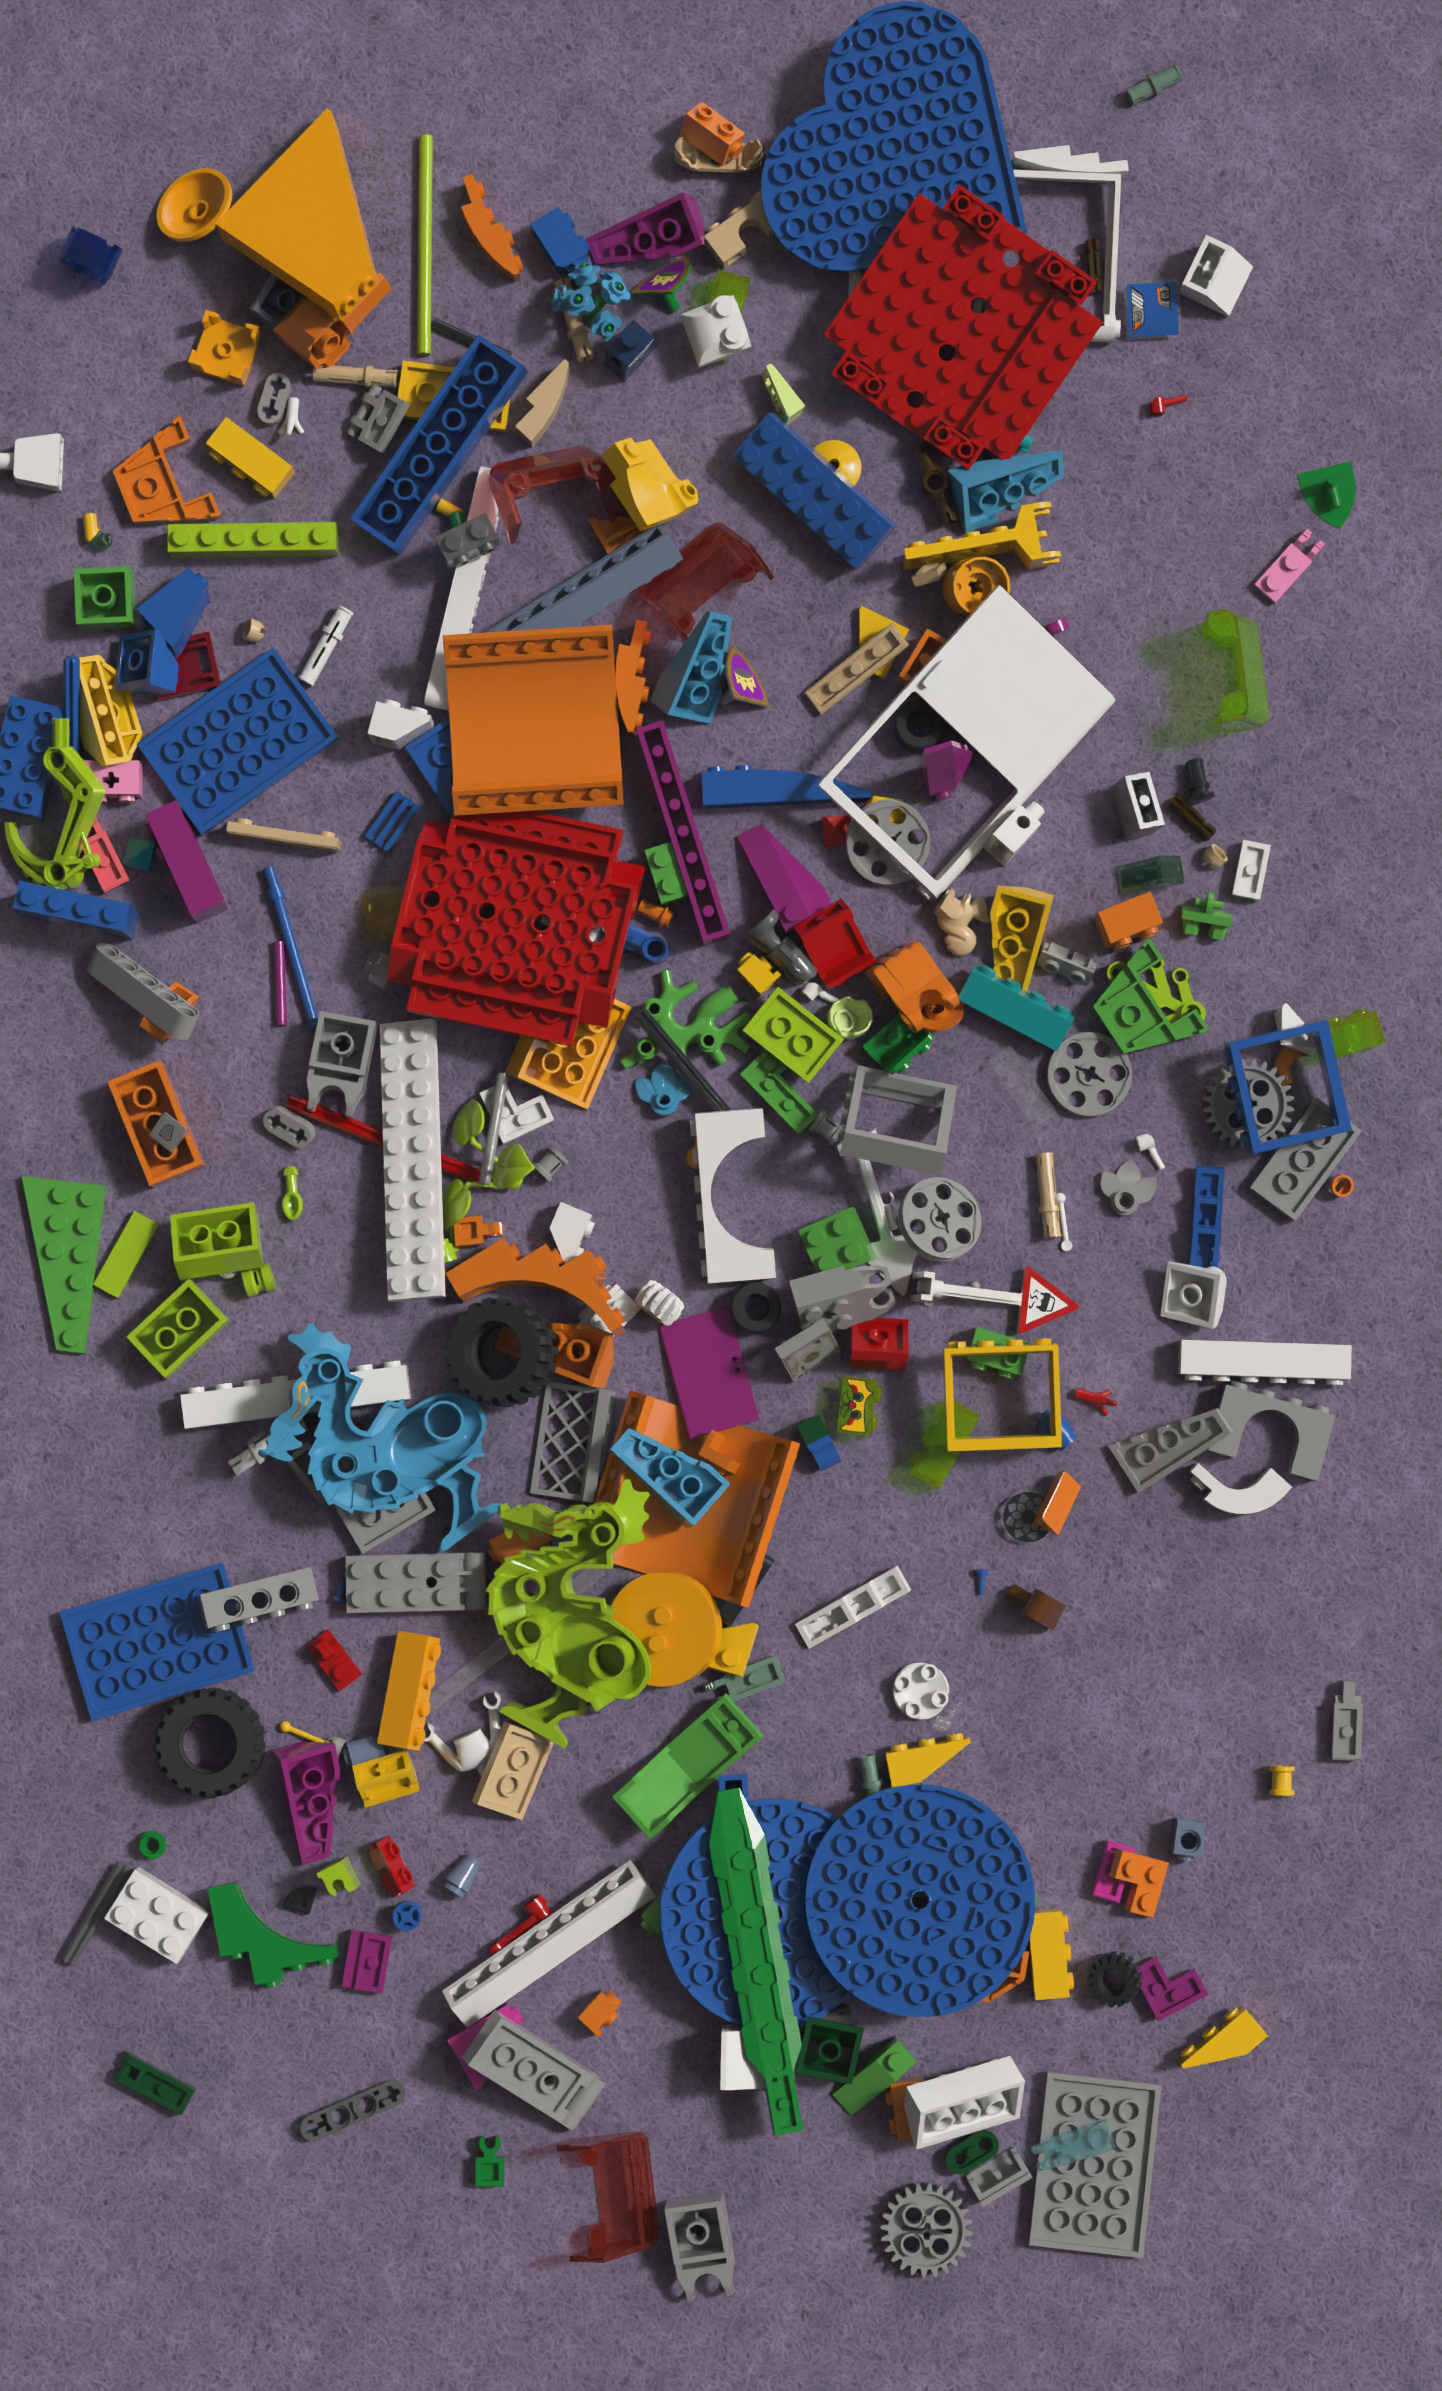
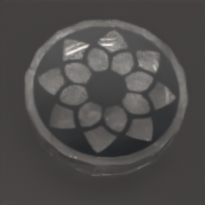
M1023 1489L1011 1494L1003 1502L1000 1511V1524L1005 1534L1012 1541L1022 1545H1036L1046 1540L1051 1532L1033 1522L1046 1496L1044 1493L1034 1489Z

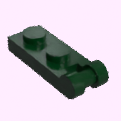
M126 2051L122 2057L123 2063L120 2069L115 2070L112 2078L182 2116L196 2088L142 2060L135 2054ZM133 2067L140 2070L136 2079L129 2075Z

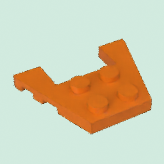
M181 416L176 417L172 424L163 431L158 432L153 437L154 439L142 449L139 448L113 470L134 524L222 518L212 492L184 502L164 452L191 442Z

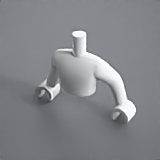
M494 1691V1695L497 1698V1703H488L485 1696L483 1699V1703L489 1712L490 1740L483 1734L481 1728L476 1729L454 1740L456 1755L434 1733L435 1730L432 1724H427L431 1734L425 1737L424 1741H429L446 1761L459 1772L477 1769L480 1776L482 1777L501 1731L498 1711L501 1697L496 1691Z

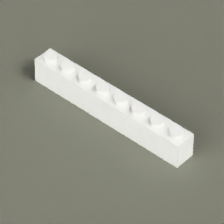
M400 1361L384 1362V1368L373 1369L372 1364L355 1366L356 1372H350V1374L364 1380L351 1407L385 1403L386 1400L393 1402L400 1401L401 1399L411 1400L407 1365H401ZM288 1375L272 1377V1383L261 1384L260 1379L243 1381L244 1386L236 1388L232 1387V1383L215 1385L216 1390L206 1392L204 1387L188 1388V1394L180 1395L184 1428L193 1429L278 1417L290 1409L289 1393L296 1380H289ZM315 1403L307 1413L319 1412L321 1404Z
M629 1860L442 1992L452 2011L468 2028L656 1896L646 1879L632 1861Z

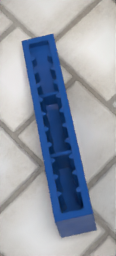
M751 765L735 766V770L724 771V767L714 766L708 767L706 772H701L703 809L834 803L816 785L822 779V776L787 770L752 769ZM833 779V783L852 802L869 801L871 799V791Z

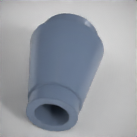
M466 1854L444 1878L446 1882L443 1887L456 1896L463 1898L465 1893H469L481 1862Z

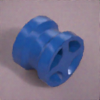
M413 1901L401 1902L393 1912V1922L402 1931L415 1929L422 1920V1910Z

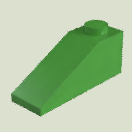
M894 2036L854 2073L852 2084L843 2083L832 2095L852 2116L896 2082L916 2063V2059L902 2042Z

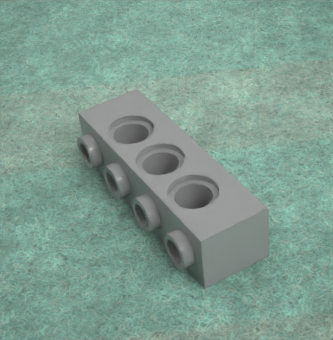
M311 1567L198 1595L205 1629L212 1627L214 1633L230 1629L229 1623L240 1620L242 1626L258 1622L257 1616L268 1613L270 1619L286 1615L285 1609L296 1607L297 1612L313 1608L312 1602L319 1600ZM289 1586L292 1588L294 1596L290 1602H285L280 1598L279 1591L281 1587ZM255 1593H262L266 1598V1605L262 1609L255 1608L252 1604V1596ZM227 1600L237 1602L239 1609L236 1615L230 1616L225 1613L224 1604Z

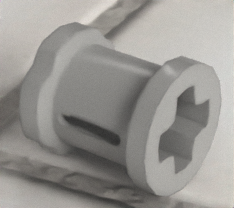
M823 1109L809 1130L811 1132L816 1131L829 1140L828 1144L832 1146L838 1138L840 1124L827 1116V1112Z
M551 1145L549 1152L538 1163L534 1162L533 1165L535 1170L550 1183L553 1180L552 1176L563 1165H567L569 1161Z

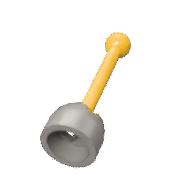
M287 1721L280 1724V1730L284 1733L291 1732L312 1742H334L338 1761L340 1760L347 1740L335 1736L322 1740L292 1727Z

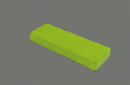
M134 1211L93 1285L119 1298L160 1224Z

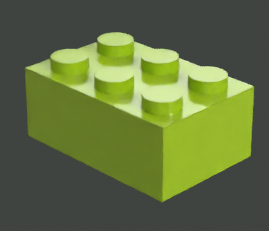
M254 1202L170 1215L173 1259L179 1280L264 1267L260 1222Z
M188 1279L138 1325L127 1338L164 1378L170 1379L226 1327L231 1320L193 1280Z

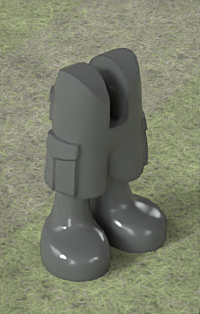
M772 909L765 916H761L743 934V937L750 944L755 945L766 954L765 957L783 972L787 980L796 985L804 984L815 977L817 970L790 938L785 937L783 940H780L775 934L774 926L779 916Z

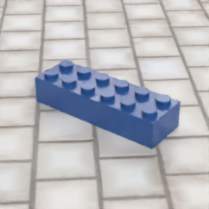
M768 413L732 455L855 569L861 568L898 526L776 413Z

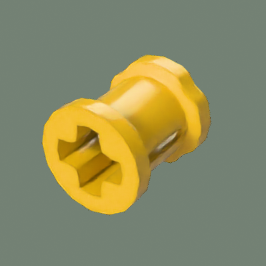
M1270 1765L1272 1789L1269 1790V1795L1293 1796L1295 1791L1292 1790V1772L1295 1771V1766Z

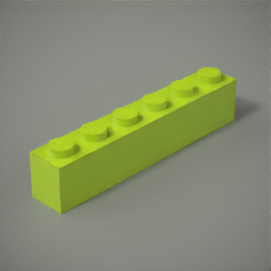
M336 522L168 524V553L172 559L339 556V529Z

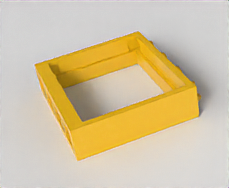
M1051 1338L1034 1339V1344H1023V1339L1006 1340V1345H994V1340L977 1341V1346H966V1341L949 1342V1347H942L945 1445L947 1451L1062 1447L1058 1344L1051 1343ZM1047 1353L1050 1434L955 1438L952 1356Z

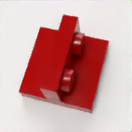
M874 1318L851 1326L849 1368L906 1371L909 1354L908 1319Z

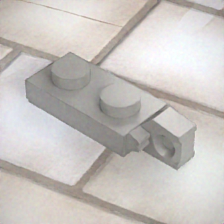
M1341 1680V1695L1334 1696L1331 1738L1332 1760L1361 1761L1363 1704L1361 1703V1696H1355V1682Z

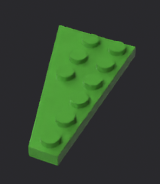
M22 1176L56 1350L86 1354L94 1291L93 1284L95 1282L107 1186Z

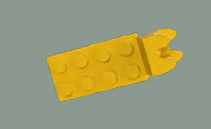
M1051 502L1022 505L1015 528L1008 529L1007 526H1000L991 529V533L981 535L979 531L965 533L963 535L964 538L954 540L952 536H946L936 539V543L925 545L924 541L911 543L903 552L904 571L921 568L930 562L944 561L945 563H951L962 559L989 556L1013 550L1028 570L1059 563L1061 553L1060 551L1042 553L1039 539L1046 538L1047 531H1038L1035 518L1050 514Z

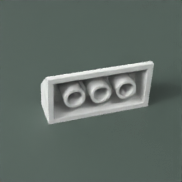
M1011 2056L993 2059L981 2065L970 2066L961 2071L943 2074L937 2078L916 2082L907 2086L904 2107L915 2149L924 2148L1019 2119L1025 2080Z

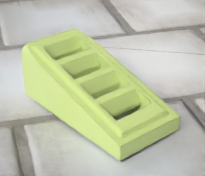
M768 364L762 374L763 381L778 416L789 425L801 416L805 405L773 364Z

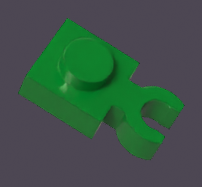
M500 2135L496 2136V2144L493 2147H488L485 2144V2136H481L479 2140V2146L484 2152V2156H476V2187H504L505 2156H497V2151L501 2146Z

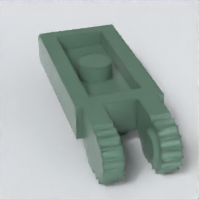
M774 1655L746 1666L743 1678L725 1674L723 1678L702 1686L704 1691H712L726 1684L729 1691L728 1696L735 1702L786 1681L777 1657ZM721 1696L712 1699V1701L709 1702L710 1707L717 1700H719Z

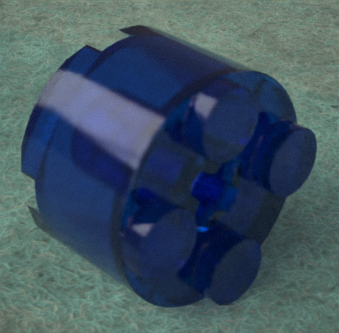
M71 226L58 256L60 258L59 263L80 275L82 270H84L83 274L105 286L107 281L111 280L123 249L115 244L113 247L108 245L105 239L89 231Z

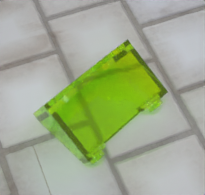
M1227 609L1208 611L1201 623L1202 638L1208 637L1214 640L1218 650L1232 648L1238 691L1227 694L1220 704L1221 716L1213 719L1215 734L1260 728L1268 721L1270 710L1258 625L1254 620Z

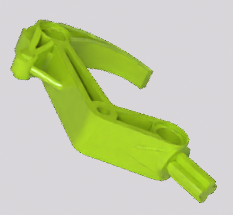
M52 718V746H48L43 762L46 769L57 778L64 800H68L70 805L54 859L41 858L29 851L19 837L16 822H5V833L15 863L19 868L23 869V874L27 879H32L34 884L68 890L80 886L84 872L88 868L100 865V857L98 854H92L87 837L106 791L104 785L76 752L74 747L69 746V718ZM60 753H61L62 756H63V764H62V765H60L59 760H58ZM84 846L86 855L79 859L80 853ZM60 866L62 867L64 872L62 878L59 875Z

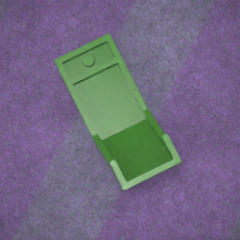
M725 1693L664 1747L612 1797L646 1836L651 1839L712 1783L718 1775H721L762 1739L764 1735Z

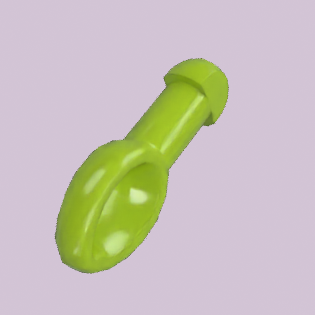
M287 1166L283 1173L286 1179V1194L282 1200V1208L286 1217L289 1220L295 1221L302 1213L303 1199L298 1194L297 1189L298 1171L294 1166Z

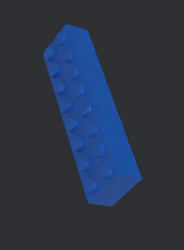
M478 334L350 519L357 526L401 556L527 375L528 371L525 366Z

